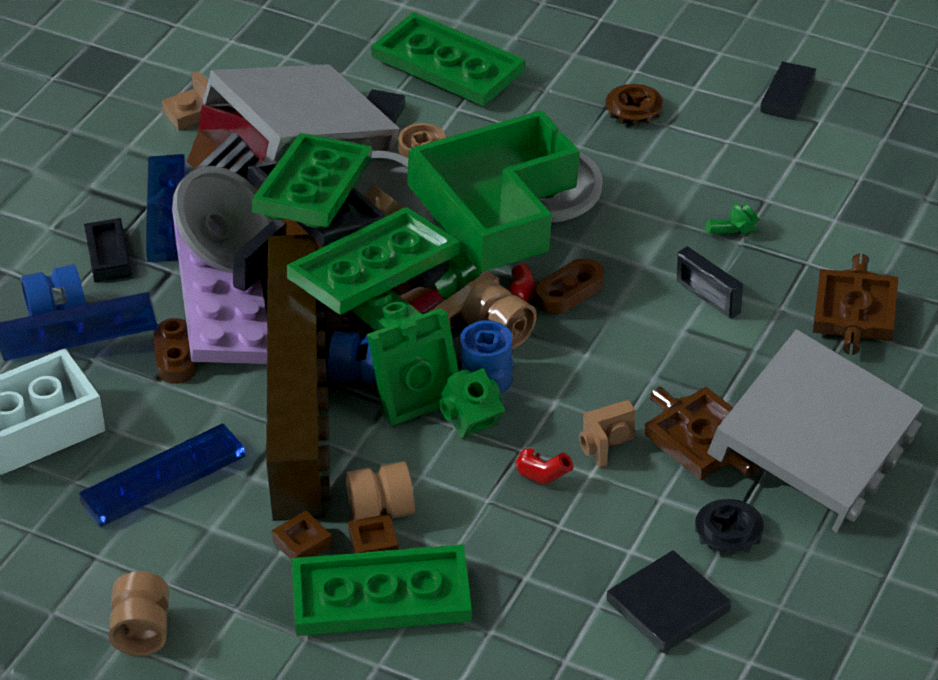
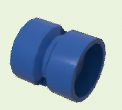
M75 264L54 268L49 276H46L41 271L20 277L32 325L52 321L55 319L56 313H61L64 317L87 312L84 292ZM60 287L62 298L54 300L52 288Z
M478 321L470 324L461 333V370L468 369L472 373L484 368L488 378L495 380L502 394L513 383L512 333L505 325L495 321Z
M334 331L328 356V377L331 382L353 384L357 378H360L364 385L378 386L367 336L365 339H361L358 332Z

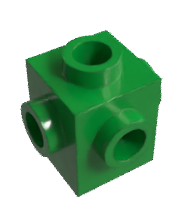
M484 368L472 373L465 369L453 374L447 379V384L440 396L439 404L442 414L448 422H453L461 439L496 426L505 412L501 403L500 389L495 380L488 378Z

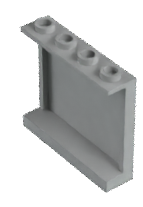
M329 64L211 70L203 98L205 105L230 103L269 141L264 163L280 160L300 132L372 146V151L393 152L400 131L397 125Z
M796 329L718 426L707 454L722 462L731 449L839 514L832 528V531L838 533L846 520L852 523L856 521L867 502L862 499L867 493L873 496L885 478V474L882 473L884 467L889 470L894 468L904 451L900 447L903 441L909 445L912 443L922 426V423L917 421V418L924 405Z

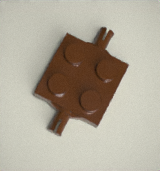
M860 253L853 256L852 269L842 271L820 269L813 333L845 336L843 351L849 354L850 344H853L852 355L860 351V338L893 340L898 277L878 275L867 271L869 262L867 255L862 254V263L859 264Z
M661 386L652 391L650 400L660 406L663 411L660 415L645 423V436L701 481L727 465H733L747 478L755 474L758 465L731 449L722 462L707 454L718 426L733 409L731 405L706 386L690 396L679 399L671 396Z

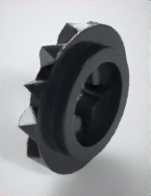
M720 499L706 504L700 509L695 520V532L699 534L700 544L711 545L713 553L721 549L728 550L731 556L738 549L748 553L752 544L760 543L764 529V522L760 513L750 504L736 499ZM736 521V530L732 529L728 533L722 532V528H728Z

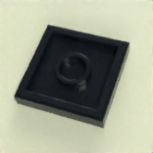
M674 550L607 590V602L663 653H666L727 614L731 609V601Z

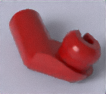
M521 263L512 268L511 274L514 282L509 284V289L507 290L512 295L518 296L529 303L536 297L537 285L529 266Z
M526 448L520 452L515 462L516 469L522 477L540 485H548L573 470L572 459L563 452L545 462L541 460L540 453L534 456V449Z

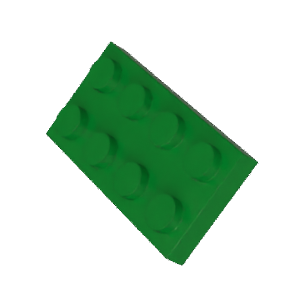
M412 12L371 45L373 58L482 106L489 103L525 71V59L415 12Z
M300 132L252 198V212L263 214L273 220L288 219L302 222L305 226L313 228L328 227L372 159V146Z
M405 207L288 264L287 278L341 315L459 254L460 241L408 207Z
M464 544L291 558L296 636L472 621Z

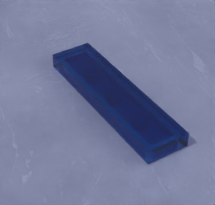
M185 154L148 157L147 263L178 260L172 206L175 190L180 181L186 176Z
M150 292L0 322V352L3 360L7 361L159 329Z
M222 423L79 492L80 503L101 528L244 458V446L226 425Z

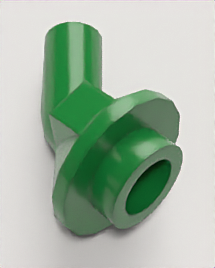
M735 201L732 205V211L728 214L731 220L707 219L705 224L707 234L731 235L741 231L743 235H746L749 232L756 233L759 231L755 224L760 219L747 203L740 207Z

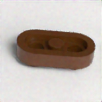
M576 259L542 279L536 288L538 306L546 312L560 314L596 294L602 289L604 284V269L602 265L592 259Z
M179 318L166 319L160 322L153 331L157 374L161 380L167 383L179 384L190 380L196 374L197 364L196 362H191L186 320Z

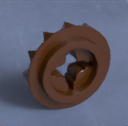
M626 84L616 87L606 97V109L609 111L610 118H619L621 124L633 122L636 126L641 121L650 124L652 118L660 117V112L663 108V99L660 93L642 84Z

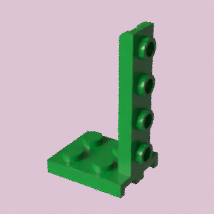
M391 289L351 309L352 312L375 330V332L367 334L385 421L390 426H394L440 409V396L447 384V379L459 372L448 314L440 308L422 315Z

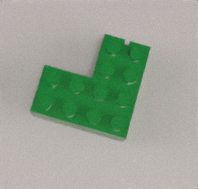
M543 110L409 148L407 185L445 231L460 241V249L482 273L549 251L552 214L539 199L577 187L580 150L563 132L559 133V128Z

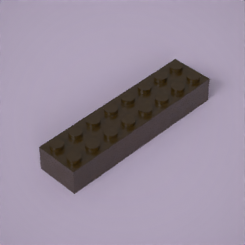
M309 234L268 236L266 465L273 521L290 520L306 510L315 519L323 518V501H331L330 476H322V472L330 470L329 445L322 446V441L330 440L329 416H322V412L329 411L328 387H321V383H329L328 359L321 358V356L328 355L327 332L320 330L326 328V305L320 303L321 301L287 278L288 264L317 251L316 240Z

